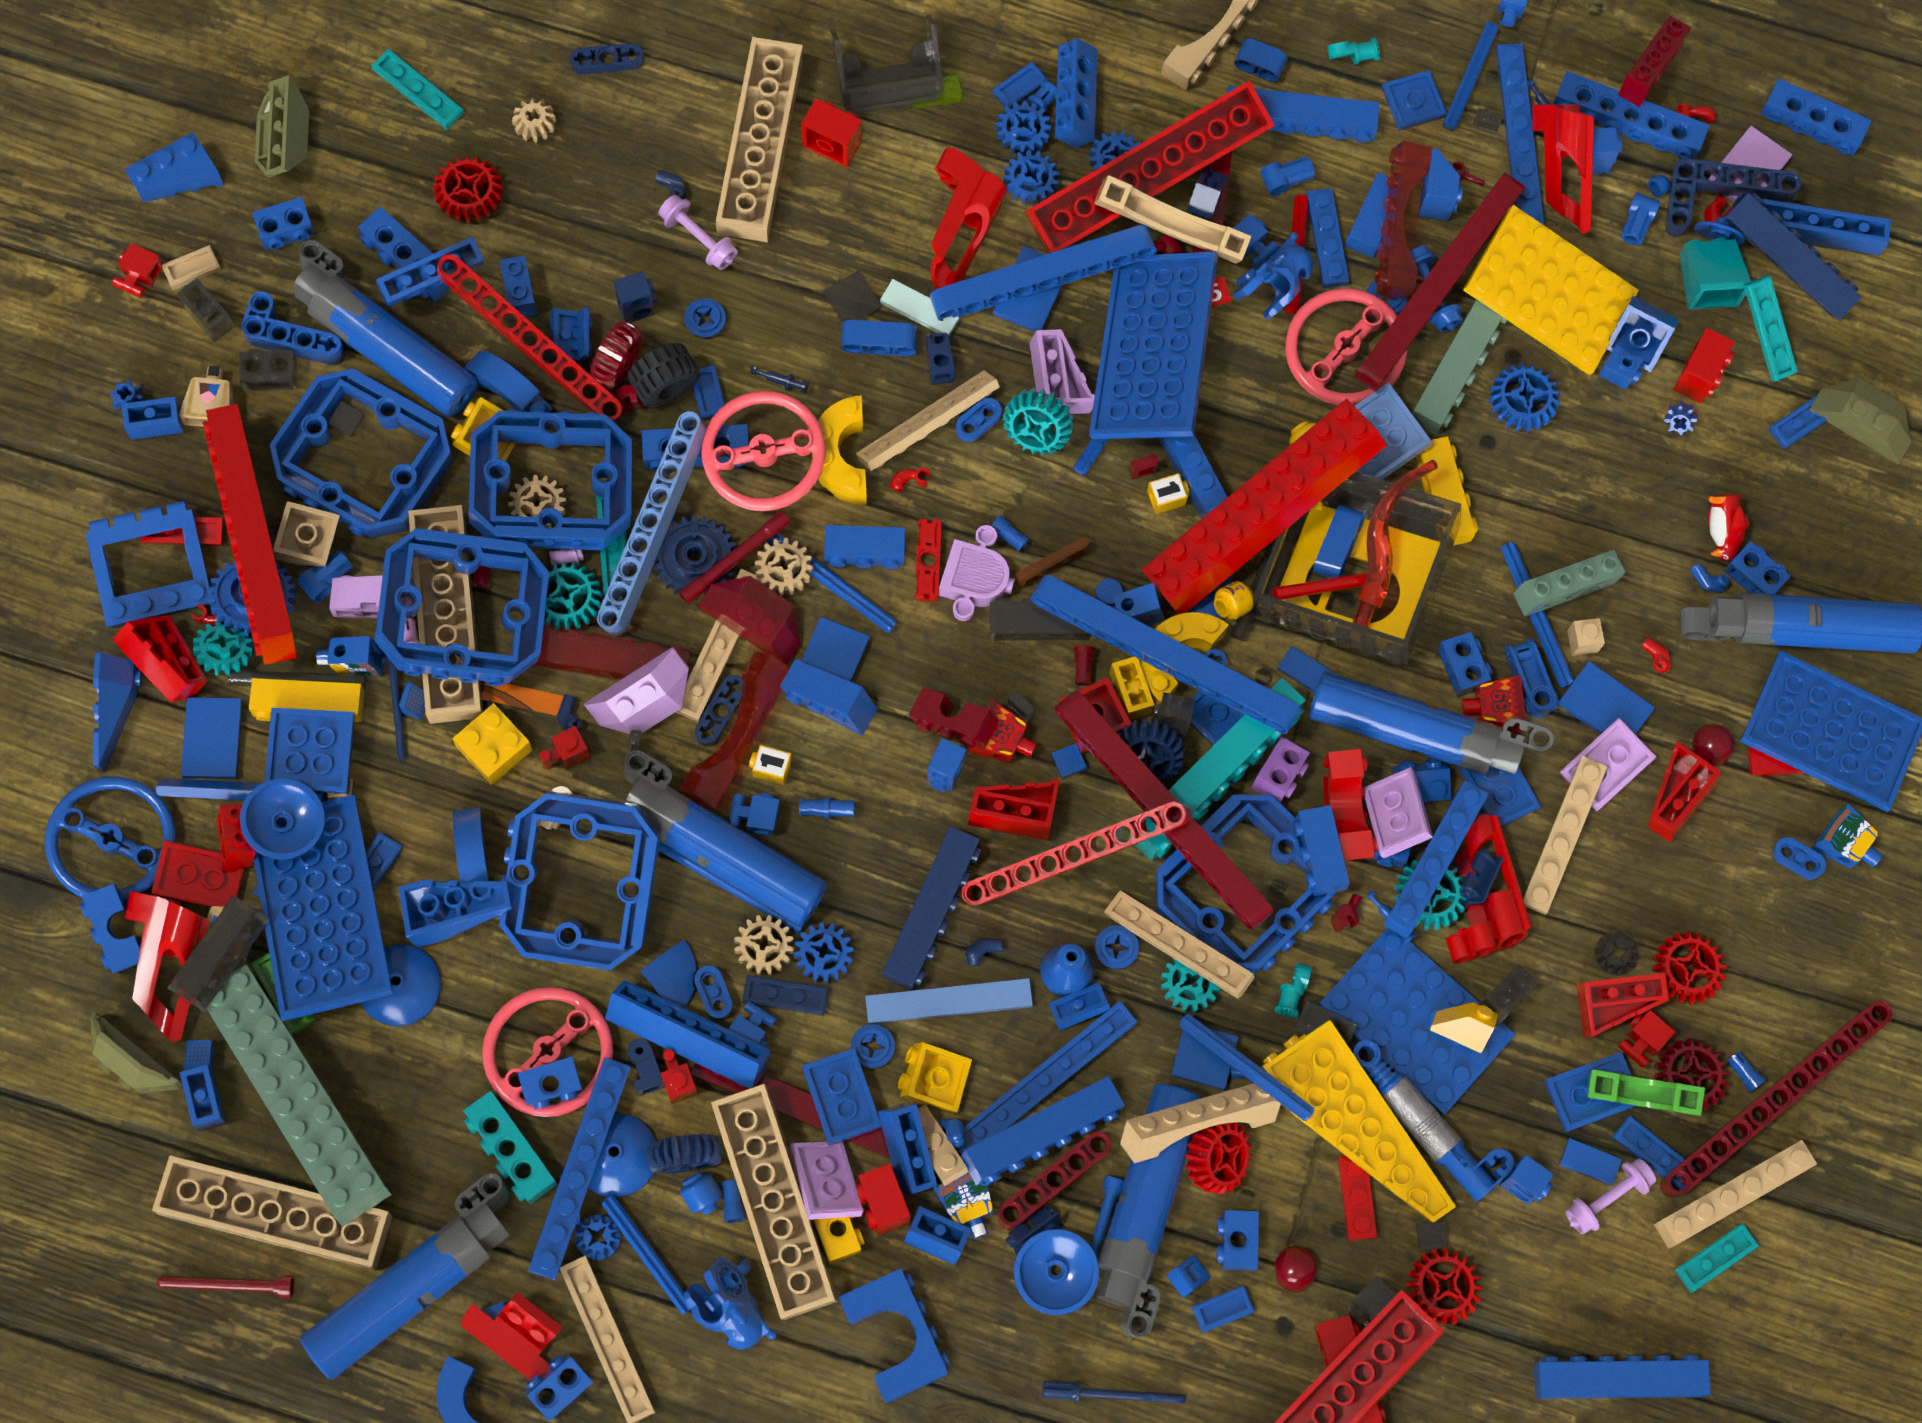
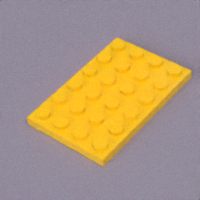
M1515 205L1508 209L1463 291L1588 375L1594 373L1610 344L1609 340L1630 300L1639 291Z

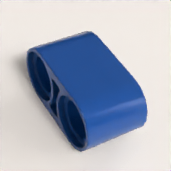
M1247 38L1244 39L1234 65L1246 73L1269 82H1276L1282 73L1288 57L1277 48Z

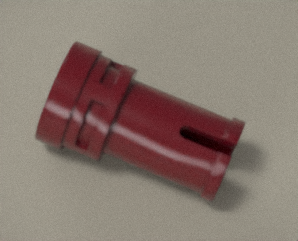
M1088 645L1075 646L1073 652L1074 661L1076 662L1075 685H1092V662H1094L1095 647Z

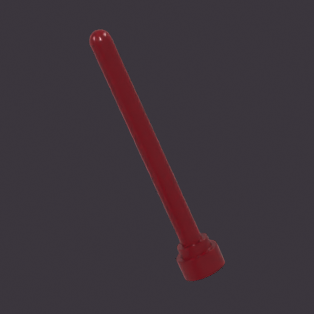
M281 1275L280 1278H275L274 1281L161 1276L156 1281L157 1286L160 1288L273 1292L274 1295H279V1298L292 1299L295 1288L294 1276Z

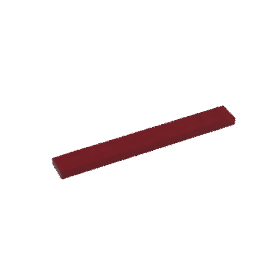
M697 1063L694 1064L691 1071V1076L733 1094L749 1089ZM765 1075L754 1086L765 1084L768 1087L776 1112L823 1131L811 1094ZM882 1128L845 1140L890 1159Z

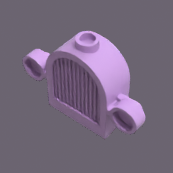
M983 525L977 529L975 537L977 545L954 539L940 583L939 596L956 600L953 604V615L960 621H967L973 616L974 606L987 607L994 605L1003 598L1005 593L1011 594L1015 579L1009 577V568L1005 559L999 553L989 549L995 545L997 539L996 530L989 525Z

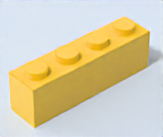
M1448 437L1431 440L1433 445L1417 455L1415 459L1439 542H1441L1440 547L1444 548L1471 542L1477 532V522L1475 517L1470 515V498L1468 493H1464L1462 487L1464 482L1463 473L1456 466L1457 454L1455 446L1453 444L1450 445Z
M252 678L249 711L253 717L260 721H270L271 708L349 711L355 713L354 722H362L365 691L361 684Z

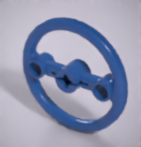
M124 777L93 779L71 790L53 810L45 832L47 860L57 879L77 896L81 897L98 890L85 886L75 880L66 870L59 855L58 835L61 828H65L74 834H83L94 840L105 854L111 856L121 854L136 862L142 870L147 871V875L142 880L124 889H119L123 900L128 901L130 891L143 894L153 887L162 850L156 851L150 846H140L126 838L125 834L116 825H100L86 818L79 809L74 808V805L87 795L107 789H120L137 794L145 799L158 814L163 829V844L164 840L176 843L174 820L164 801L143 783ZM72 816H81L78 825L68 826V821ZM101 834L110 838L114 836L120 844L116 842L107 843ZM145 853H153V860L149 864H141V857Z

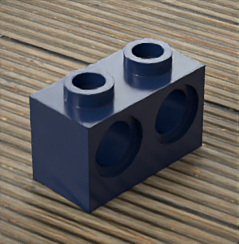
M643 271L613 281L617 304L624 321L631 323L655 315L653 306L657 304L655 288L651 278L646 280Z

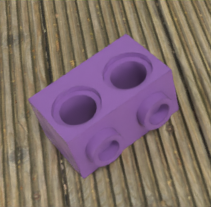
M1281 737L1251 788L1262 795H1272L1279 803L1284 796L1290 798L1297 786L1293 782L1296 776L1302 778L1309 766L1305 762L1309 752ZM1285 760H1289L1293 764H1289ZM1273 779L1279 781L1281 784L1274 782Z

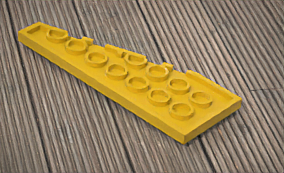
M1331 1020L1326 1021L1261 1066L1263 1070L1314 1107L1315 1111L1309 1120L1303 1121L1300 1119L1303 1123L1429 1222L1434 1223L1456 1207Z

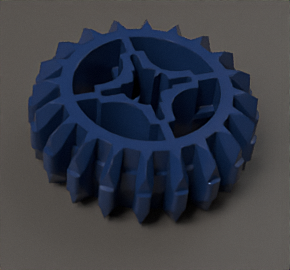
M1145 718L1143 724H1139L1134 720L1132 727L1125 724L1123 731H1118L1117 734L1162 784L1164 779L1171 782L1173 774L1178 775L1180 767L1184 763L1185 748L1182 745L1183 741L1181 736H1177L1176 729L1169 730L1167 723L1162 726L1158 725L1157 719L1153 723H1148Z
M712 1134L675 1136L660 1139L647 1146L646 1158L649 1169L653 1173L675 1174L693 1172L715 1167L721 1163L722 1146L719 1137Z

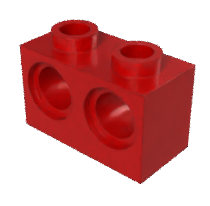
M243 804L220 805L216 825L224 869L252 867L256 851L244 838L240 825V814Z

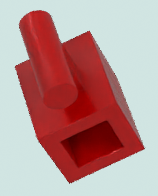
M131 243L128 249L121 253L118 264L123 275L127 277L124 280L115 276L112 286L142 298L145 289L138 286L140 282L152 288L163 269L161 266L163 263L159 255Z
M576 726L552 737L554 749L550 751L544 750L539 755L543 768L547 770L551 769L553 764L560 760L565 769H568L590 758L588 748Z
M1649 1010L1644 1015H1636L1629 1023L1632 1029L1627 1036L1635 1042L1634 1045L1624 1038L1617 1047L1644 1068L1650 1060L1642 1052L1645 1050L1650 1056H1654L1672 1037L1675 1031Z
M666 1050L663 1057L668 1070L662 1072L661 1076L671 1104L698 1095L687 1063L679 1066L674 1052Z

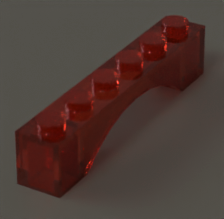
M1403 140L1396 147L1392 148L1390 152L1389 162L1391 163V171L1386 180V186L1389 187L1388 196L1383 205V210L1386 213L1380 230L1383 238L1382 245L1378 250L1380 264L1375 275L1377 294L1405 300L1415 293L1418 268L1411 257L1406 243L1404 215L1407 201L1413 188L1429 172L1432 147Z
M754 651L742 673L741 705L730 734L713 755L691 767L679 789L680 792L703 807L717 810L719 804L722 803L725 793L731 782L735 779L744 758L748 755L753 741L761 731L767 715L774 707L781 691L780 685L787 675L789 668L773 655Z

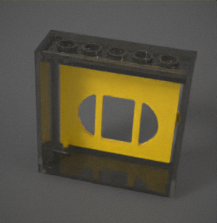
M1356 471L1310 509L1280 586L1306 582L1308 573L1315 564L1339 505L1365 512V519L1350 558L1379 566L1380 569L1360 620H1354L1326 611L1325 609L1332 592L1322 593L1316 606L1310 601L1308 596L1284 600L1273 597L1272 590L1274 587H1278L1307 513L1276 539L1254 595L1256 616L1269 624H1272V622L1282 624L1286 629L1293 632L1301 630L1318 640L1329 639L1335 641V644L1340 647L1359 649L1361 653L1367 656L1378 655L1384 657L1392 664L1400 665L1403 663L1408 665L1461 526V504ZM1390 571L1399 584L1400 597L1398 603L1387 617L1380 621L1369 623L1386 575Z

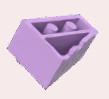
M1037 330L1029 343L1037 392L1044 388L1046 394L1050 395L1054 392V398H1063L1062 405L1069 406L1068 413H1090L1093 409L1095 395L1091 394L1085 382L1087 379L1084 373L1080 372L1075 362L1076 358L1062 330Z
M344 575L340 578H333L329 607L333 617L377 619L382 575L362 577ZM411 578L410 585L414 586V583ZM409 597L400 599L401 603L405 606L414 604V601Z

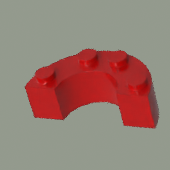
M1361 749L1328 752L1324 761V768H1329L1328 776H1323L1324 806L1331 805L1344 861L1374 857V852H1377V841L1368 828V815L1362 807V800L1365 799L1362 778L1364 777V771L1367 770L1366 756L1361 754Z

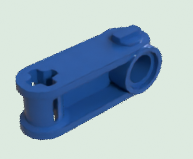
M1530 638L1526 640V643L1515 646L1506 645L1505 655L1513 677L1521 676L1526 714L1535 718L1547 716L1550 711L1557 709L1560 702L1555 689L1551 685L1534 640ZM1535 698H1542L1546 705L1541 706L1537 704Z

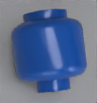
M699 1171L682 1182L683 1187L680 1190V1195L692 1213L702 1211L704 1215H707L719 1207L716 1202L720 1200L722 1192L711 1174H703Z

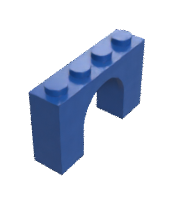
M898 1269L839 1296V1301L850 1326L880 1312L889 1311L899 1313L907 1318L915 1330L916 1345L909 1358L890 1369L874 1375V1380L885 1404L948 1376L947 1368L951 1367L945 1352H938L935 1342L939 1341L932 1325L927 1327L923 1316L927 1315L921 1299L915 1300L911 1290L915 1289L910 1274H903L902 1269Z

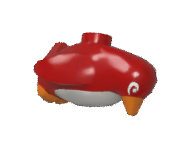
M1742 493L1708 496V500L1711 503L1707 515L1708 526L1716 544V549L1710 554L1726 562L1732 561L1737 556L1745 536V530L1749 527V519L1747 515L1743 514L1740 504Z

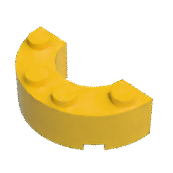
M861 395L849 397L833 404L818 420L825 439L826 450L824 465L818 480L823 487L834 494V497L856 505H866L865 469L854 468L847 464L840 456L839 447L844 439L854 433L863 431Z
M1190 612L1170 617L1158 625L1155 630L1189 648H1198L1207 652L1212 650L1226 635L1229 624L1209 614ZM1140 660V665L1154 702V708L1159 711L1176 692L1178 682L1174 677Z

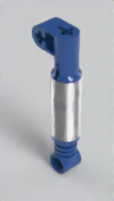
M1362 1040L1352 1048L1351 1052L1368 1077L1372 1079V1083L1378 1086L1376 1089L1395 1117L1399 1119L1402 1126L1410 1134H1413L1412 1137H1415L1419 1145L1433 1157L1434 1162L1438 1165H1443L1475 1202L1483 1198L1512 1171L1514 1166L1513 1157L1504 1149H1495L1477 1162L1464 1148V1141L1457 1136L1456 1131L1446 1123L1443 1117H1440V1114L1425 1100L1426 1098L1422 1096V1093L1410 1083L1411 1081L1403 1073L1392 1072L1393 1067L1387 1066L1389 1063L1387 1060L1385 1062L1382 1061L1384 1057L1381 1055L1376 1043L1370 1040ZM1359 1050H1365L1369 1053L1370 1062H1364L1359 1058ZM1499 1160L1501 1165L1490 1174L1494 1178L1493 1180L1480 1165L1487 1170L1495 1164V1161Z

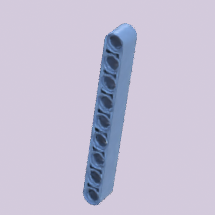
M684 412L677 420L598 612V624L611 636L622 635L629 626L701 450L707 426L694 412ZM697 423L695 429L688 431L690 425ZM687 447L684 454L678 455L680 449ZM677 471L674 478L668 479L670 473ZM667 495V499L663 503L658 504L659 499ZM657 519L656 525L648 528L649 523ZM647 544L643 552H638L641 545ZM637 568V572L633 576L628 577L630 570ZM627 592L626 598L622 601H618L619 596L622 593ZM617 617V621L613 625L608 626L610 619Z

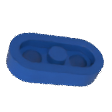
M984 398L964 413L956 423V434L959 439L964 442L976 441L993 427L1001 418L1002 409L999 402L993 398ZM985 411H990L993 415L987 417L983 413ZM966 427H971L973 429V432L967 433L964 431V429Z
M1782 838L1773 847L1772 854L1776 862L1807 880L1817 879L1826 869V862L1821 854L1794 838ZM1782 849L1788 850L1790 856H1784L1782 854ZM1806 863L1812 864L1813 871L1806 868Z
M713 966L700 968L695 974V985L704 1008L712 1019L723 1020L731 1014L733 1003L721 972ZM707 977L714 979V983L710 986L704 984V980ZM717 1002L724 1004V1008L721 1011L714 1009V1005Z

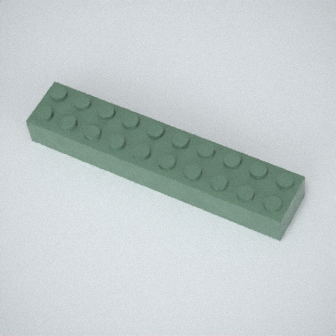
M247 964L198 994L332 1215L343 1227L389 1197L391 1195L390 1191Z

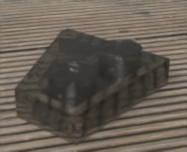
M1308 1000L1296 1025L1303 1035H1308L1326 1021L1331 1020L1349 1047L1359 1023Z

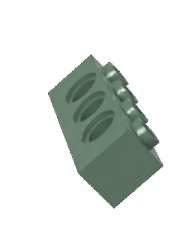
M1611 550L1525 581L1513 594L1524 617L1614 585L1626 572L1615 550Z

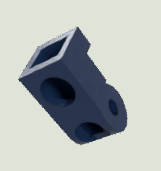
M947 332L926 334L925 342L930 385L954 383L955 367Z
M635 1039L628 1045L627 1053L631 1063L637 1067L641 1078L633 1081L640 1097L665 1088L649 1042L644 1039Z

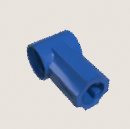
M1307 156L1282 165L1280 162L1271 163L1260 171L1270 196L1280 195L1291 186L1314 179L1315 177L1314 166L1311 159H1308Z
M1636 192L1629 207V216L1620 237L1625 243L1632 246L1642 244L1650 222L1652 223L1660 201Z
M338 550L327 559L326 566L311 567L303 572L298 578L297 584L315 603H318L331 593L333 578L348 575L354 568Z

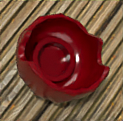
M1709 724L1702 726L1695 732L1692 748L1695 754L1716 767L1724 765L1731 759L1734 741L1731 733L1726 728L1718 724Z
M1291 1246L1283 1249L1275 1261L1276 1281L1289 1292L1299 1293L1309 1289L1317 1275L1315 1257L1303 1247Z

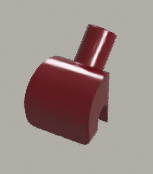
M1165 234L1159 241H1154L1159 254L1184 253L1180 240Z
M625 385L621 388L617 386L614 390H608L621 403L623 412L631 413L632 404L638 405L639 409L646 408L631 385Z
M1352 894L1348 904H1343L1334 912L1331 917V924L1336 932L1343 931V928L1347 927L1348 923L1351 928L1360 924L1357 909L1362 901L1361 896Z

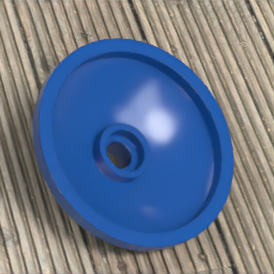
M287 778L268 780L255 787L246 797L240 814L241 830L248 844L261 855L277 860L297 858L311 850L320 839L325 822L324 809L315 792L305 784ZM278 820H285L287 825L281 828L276 823Z
M404 944L386 946L385 953L391 982L393 978L399 977L401 978V983L397 986L392 985L393 995L360 1003L370 1017L384 1025L401 1027L414 1024L430 1013L439 998L441 989L439 971L433 960L419 948Z
M614 1113L588 1186L590 1190L605 1197L614 1195L617 1198L631 1195L647 1184L653 1175L647 1163V1146L654 1142L655 1138L642 1121L627 1114ZM612 1148H618L620 1152L618 1156L611 1157L609 1151Z
M1049 1229L1035 1234L1023 1244L1015 1260L1014 1278L1020 1295L1031 1307L1045 1314L1063 1315L1081 1308L1091 1298L1097 1287L1099 1266L1093 1249L1082 1237L1064 1229ZM1057 1264L1061 1267L1059 1274L1051 1273L1050 1269L1053 1265Z

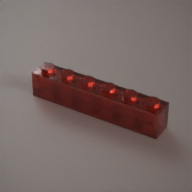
M543 625L541 654L538 662L532 666L621 680L669 648L660 647L659 644L653 642L637 644L627 638L611 640L607 639L604 635L595 633L591 634V636L580 635V632L566 629L564 632L554 631L552 627ZM671 646L670 648L674 647L690 668V652L686 651L683 647Z

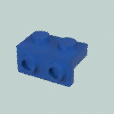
M583 307L579 312L554 308L550 312V340L580 365L590 356L592 351V342L589 341V332L592 327L589 308ZM550 352V360L556 361V356Z
M1428 759L1425 763L1421 764L1404 761L1400 762L1399 766H1392L1393 774L1409 767L1415 771L1423 802L1451 800L1450 768L1445 762Z

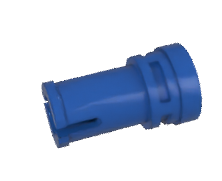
M999 515L991 525L997 532V538H1002L1017 549L1018 552L1023 549L1029 540L1028 537L1012 527L1011 523L1007 522L1002 515Z
M1741 1051L1726 1061L1742 1079L1741 1083L1745 1085L1749 1094L1767 1081L1764 1076L1759 1074L1758 1070L1755 1071Z
M736 1180L722 1182L725 1203L723 1208L724 1223H737L746 1220L744 1205L741 1204L740 1191Z

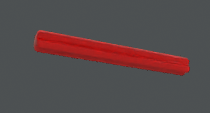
M1298 194L1294 199L1291 233L1295 232L1298 234V238L1295 241L1296 245L1305 248L1308 196ZM1298 277L1300 291L1288 305H1285V312L1287 314L1295 315L1300 309L1302 278Z

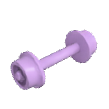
M677 195L669 197L659 209V215L663 218L664 225L670 228L680 222L710 250L706 258L708 265H714L719 270H723L730 265L738 253V250L732 245V239L725 237L717 243L686 215L691 205L689 200H682Z
M1640 1158L1632 1163L1625 1162L1622 1168L1627 1178L1596 1201L1587 1206L1582 1200L1574 1199L1573 1205L1566 1211L1570 1226L1574 1227L1582 1235L1590 1230H1598L1599 1223L1594 1215L1633 1187L1644 1195L1649 1192V1187L1656 1182V1177L1651 1167Z

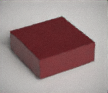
M1156 454L1132 461L1129 468L1131 478L1137 479L1155 473L1159 462Z

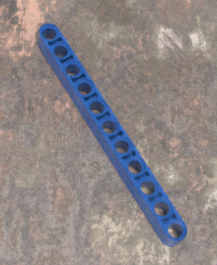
M1044 575L1030 597L1032 602L1040 608L1277 732L1287 734L1301 711L1296 703L1053 576Z

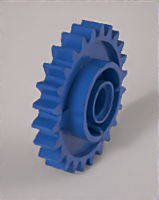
M235 561L234 565L224 563L226 570L217 569L218 578H211L213 587L208 588L210 595L208 601L209 605L212 606L211 612L212 615H216L218 623L224 622L226 630L234 626L235 634H238L243 629L245 635L248 636L251 629ZM276 561L287 612H293L292 603H296L294 595L296 589L295 585H292L293 578L292 576H287V568L280 569L279 561Z

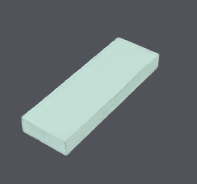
M892 279L880 299V304L936 333L947 332L948 338L960 317L953 318V316L943 318L944 321H938L929 297Z

